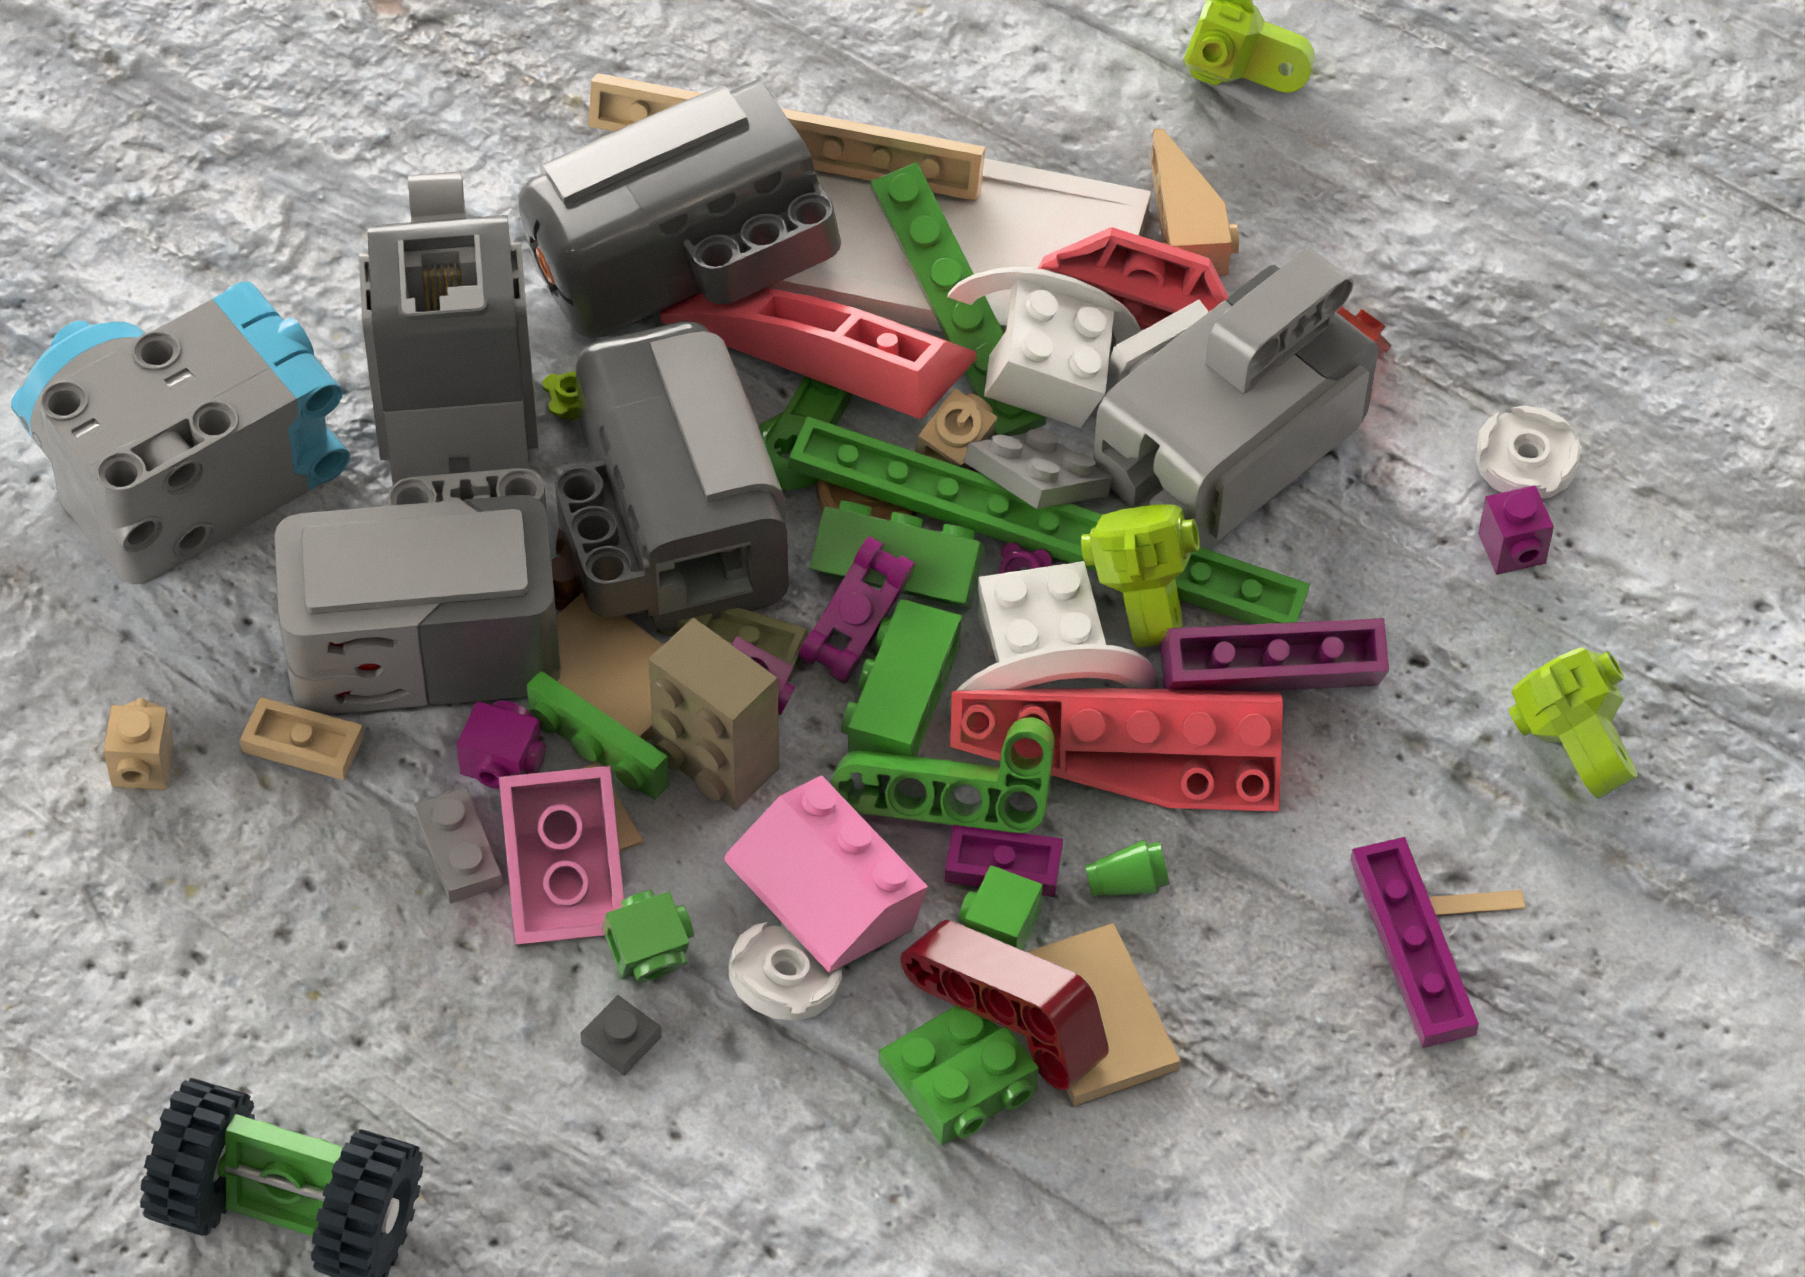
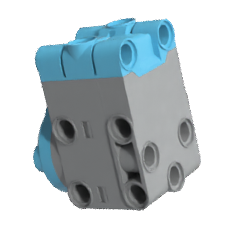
M249 281L232 285L224 293L147 333L138 326L126 322H106L90 325L86 321H75L67 324L54 336L51 346L33 365L24 385L18 389L11 400V408L19 418L23 428L52 463L58 497L62 507L66 509L116 572L117 576L130 584H144L152 581L183 562L198 556L211 546L316 486L332 481L345 470L350 461L349 451L326 425L325 416L331 413L342 399L343 391L341 386L314 356L312 344L302 326L292 317L286 320L280 317L279 313L258 288Z

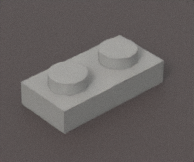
M467 787L414 803L415 815L449 903L503 887L501 872Z

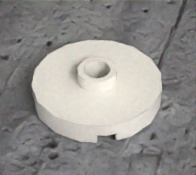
M1519 406L1511 408L1510 413H1504L1499 416L1498 412L1488 418L1478 434L1475 461L1480 475L1493 489L1502 493L1536 485L1541 498L1545 499L1565 490L1573 481L1578 472L1581 445L1578 437L1576 440L1575 436L1570 432L1571 426L1562 417L1543 408Z
M768 922L756 924L742 933L729 959V980L738 997L753 1010L774 1019L798 1021L815 1017L831 1006L842 980V967L828 973L782 922L781 926L766 927Z

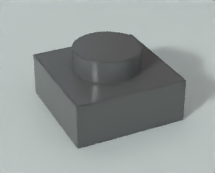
M619 995L580 1032L581 1044L624 1076L662 1038L661 1026Z

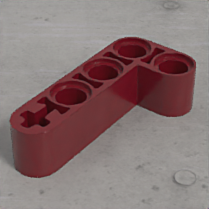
M950 920L939 922L904 950L900 956L904 973L920 990L1026 1036L1032 1060L1039 1067V1074L1049 1085L1058 1090L1064 1091L1069 1089L1106 1058L1109 1053V1045L1094 991L1081 976L1073 971Z

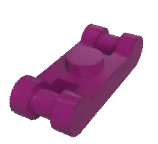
M868 536L859 548L853 564L815 628L805 639L798 654L801 659L811 665L817 661L831 670L830 676L843 684L847 683L877 635L881 621L889 615L916 567V563L903 555L896 558L884 551V544L871 536ZM872 569L887 577L880 591L864 583ZM836 629L852 638L843 651L829 644Z

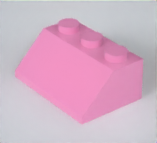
M822 775L780 795L730 848L724 859L828 973L913 930L928 888L919 876Z

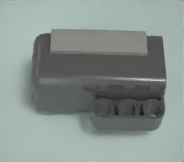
M759 79L732 91H729L723 85L718 86L540 165L541 175L533 178L523 186L518 195V209L536 270L572 328L578 334L587 338L605 337L700 293L709 302L715 304H729L830 259L836 255L841 246L834 207L831 199L818 182L811 155L799 133Z
M681 321L596 341L584 347L578 355L575 367L581 431L593 462L564 470L557 477L555 489L559 526L590 611L598 616L611 618L646 610L656 629L669 631L679 629L677 621L712 613V620L721 618V611L735 608L754 611L771 606L781 600L789 587L785 498L755 416L724 340L718 335L710 333L705 326L699 323Z

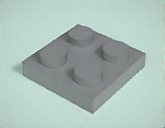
M1031 429L1028 433L1013 436L995 435L989 440L968 443L963 461L1036 509L1106 497L1109 495L1114 478L1096 467L1094 459L1085 454L1071 451L1058 443L1059 439L1056 435L1041 429Z

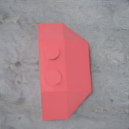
M1114 227L1100 231L1044 256L1038 266V269L1071 276L1106 292L1130 311L1142 330L1199 299L1208 312L1222 301L1228 299L1227 292L1210 258Z

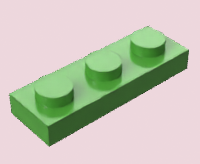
M540 671L527 684L529 712L541 722L539 728L547 733L556 732L572 743L574 749L584 759L590 762L597 760L604 766H610L617 779L631 790L637 791L639 789L656 800L668 788L669 772L668 756L543 671Z

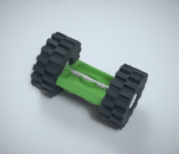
M190 1078L189 1081L185 1080L181 1083L180 1091L175 1090L170 1098V1108H164L160 1117L161 1126L158 1131H154L150 1142L153 1144L151 1154L146 1156L144 1168L147 1169V1173L141 1180L140 1188L141 1191H144L140 1199V1206L144 1208L142 1214L145 1218L200 1236H207L211 1233L212 1228L216 1229L219 1225L221 1213L226 1214L227 1210L313 1236L312 1244L316 1245L311 1252V1260L315 1261L313 1268L319 1273L332 1277H388L390 1265H395L399 1255L398 1249L405 1242L408 1235L406 1230L409 1221L412 1222L416 1210L413 1209L415 1200L419 1197L421 1186L418 1185V1181L423 1174V1166L420 1165L423 1155L419 1151L420 1147L363 1129H359V1133L355 1132L351 1135L350 1143L346 1142L344 1147L321 1138L309 1137L274 1126L265 1121L255 1120V1115L251 1114L254 1109V1103L250 1100L251 1096L196 1078Z

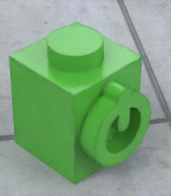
M652 890L636 893L621 902V908L605 914L602 929L621 979L635 975L638 983L649 982L664 977L681 966L688 964L685 954L689 946L688 938L694 936V931L684 905L675 906L670 891L654 896Z

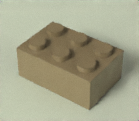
M693 617L648 659L653 745L668 756L669 769L673 771L679 769L693 779L701 792L713 801L721 800L737 811L779 770L778 681L776 676Z

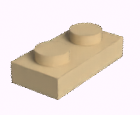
M260 697L239 741L242 753L345 780L364 738L362 724Z

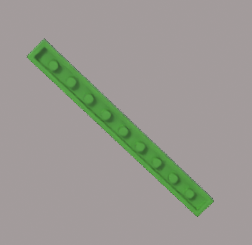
M809 416L806 417L789 456L788 469L974 530L975 532L1008 543H1018L1021 547L1032 551L1045 549L1050 553L1051 557L1067 563L1084 561L1081 537L1083 534L1091 533V529L1096 526L1098 520L1103 515L1070 503L1036 509L983 474ZM1199 547L1197 552H1191L1192 554L1184 571L1175 578L1179 600L1249 624L1298 622L1310 588V583ZM1086 566V569L1097 572L1095 566Z

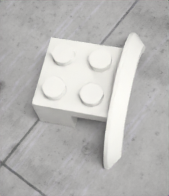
M1004 267L974 274L958 282L948 293V298L972 305L977 299L986 294L1011 289L1006 332L989 355L984 396L1081 428L1106 392L1112 331L1116 338L1113 346L1114 349L1117 344L1141 332L1136 318L1122 303L1106 292L1071 276L1045 269Z
M1084 561L979 577L977 615L987 657L995 656L996 663L973 675L956 691L1024 689L1051 681L1075 678L1110 679L1128 688L1153 689L1157 686L1156 669L1146 657L1134 650L1115 645H1106ZM951 698L949 699V703H948V707H947V711H946V712H947V716L950 717V718H951Z

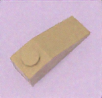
M1153 129L1150 163L1162 243L1211 259L1218 275H1228L1230 254H1238L1239 252L1237 223L1229 224L1226 203L1164 129Z

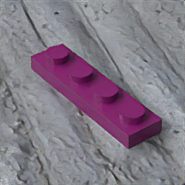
M1401 837L1352 849L1351 864L1422 1048L1476 1036L1479 1023L1406 838Z

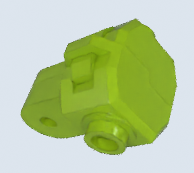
M1206 0L1183 62L1185 67L1189 68L1193 78L1213 86L1243 77L1276 91L1288 93L1299 90L1307 83L1314 64L1315 53L1313 46L1304 36L1264 21L1258 7L1253 4L1252 0Z
M1156 504L1127 508L1104 514L1098 520L1096 526L1091 529V533L1083 534L1081 537V549L1085 565L1096 567L1099 583L1123 592L1130 631L1137 648L1160 646L1168 628H1183L1182 611L1175 578L1184 571L1192 554L1191 552L1199 551L1200 541L1196 521L1194 519L1185 520L1183 508L1177 505Z
M1577 648L1539 667L1514 685L1511 693L1516 704L1509 707V713L1516 727L1524 736L1533 733L1534 736L1547 742L1562 743L1583 783L1591 794L1599 799L1637 777L1635 766L1611 722L1624 700L1617 683L1625 678L1618 662L1609 651L1600 655L1596 651L1591 652L1585 648Z

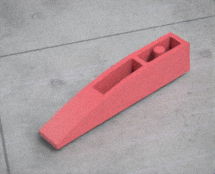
M764 288L729 304L709 302L700 293L660 313V320L663 323L673 324L681 321L699 323L705 326L710 333H714L722 338L727 347L920 420L977 360L976 351L890 319L814 296L771 288Z
M1044 688L952 691L951 748L1000 761L1008 729L1014 722L1022 718L1034 717L1050 726L1054 734L1055 748L1052 776L1167 808L1279 812L1283 721L1281 692L1152 688ZM1022 738L1014 743L1016 752L1022 757L1036 758L1043 753L1040 744L1033 739Z

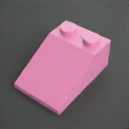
M601 766L499 777L515 945L605 936L602 929L605 914L621 908V902L624 900L611 767Z

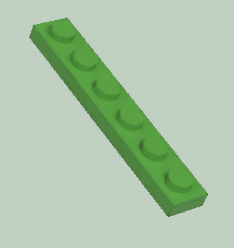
M918 162L870 181L871 190L946 340L976 351L977 360L966 370L964 376L973 394L985 400L991 406L993 414L998 417L994 436L1024 434L1031 429L1045 425V416L984 396L989 355L1004 333L985 295L977 299L972 305L948 298V293L958 282L974 275Z

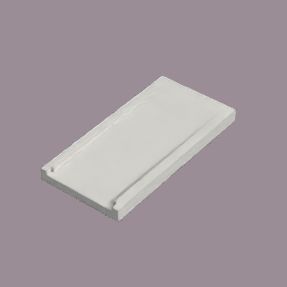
M986 158L984 159L981 193L976 201L933 193L974 274L1004 267L1038 268L1044 256L1111 227L1142 236L1150 210L1151 191ZM814 170L817 174L818 182L831 199L841 239L840 249L830 259L766 288L814 296L857 308L898 323L942 332L871 190L870 180ZM1011 289L985 295L1003 333L1006 332ZM1112 331L1111 343H1112L1113 336H1114L1113 331Z

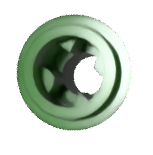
M1144 839L1096 860L1095 863L1085 865L1092 897L1101 895L1158 893V887L1170 885L1160 841L1146 844Z

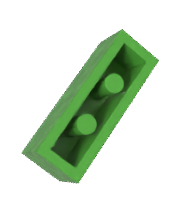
M843 500L840 501L839 509L824 506L809 567L816 574L843 580L853 564L859 548L866 538L871 536L884 544V551L896 558L903 555L916 563L915 570L902 591L903 594L971 609L986 548L980 541L973 540L974 530L951 524H944L942 532L922 528L923 519L897 512H892L890 521L871 517V507ZM872 569L864 583L869 586L882 588L887 577Z
M899 599L893 617H885L881 621L876 638V647L880 648L876 659H867L863 666L859 680V690L862 691L858 703L850 701L843 717L841 733L848 735V753L855 750H867L918 756L961 646L962 615Z

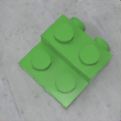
M958 1006L952 1007L879 1050L878 1062L942 1146L958 1136L960 1138L972 1136L985 1125L987 1119L1005 1108L1014 1110L1021 1107L1037 1090L1039 1067L1011 1031L1006 1027L999 1029L994 1022Z

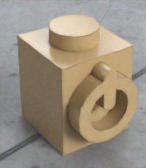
M954 388L918 435L915 452L968 469L969 465L963 462L968 443L991 439L998 417L993 414L991 406L981 397L973 393L965 395Z
M138 698L136 701L127 703L124 706L111 705L103 753L112 787L167 790L174 748L167 708L147 702L144 698Z

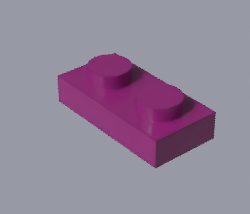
M953 825L945 868V882L980 887L990 865L1043 884L1042 896L1055 897L1063 850V838Z

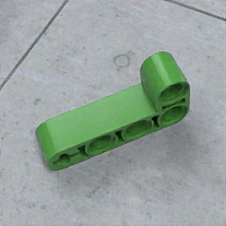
M1034 717L1022 718L1014 722L1008 729L1001 752L1000 767L855 750L844 755L839 761L832 777L831 785L857 813L1015 833L1029 832L1037 828L1042 822L1046 811L1055 748L1054 734L1050 726ZM1022 738L1033 739L1040 744L1043 753L1036 758L1022 757L1016 752L1014 743ZM852 773L862 774L861 779L862 783L865 784L864 789L854 788V781L850 778ZM883 775H889L890 779L885 794L880 793L883 785L881 779ZM905 778L918 779L924 784L927 793L916 798L906 796L899 787V781ZM960 785H970L979 791L982 799L975 804L967 805L956 799L953 790ZM1023 791L1034 797L1037 806L1029 811H1020L1011 806L1008 797L1015 792Z

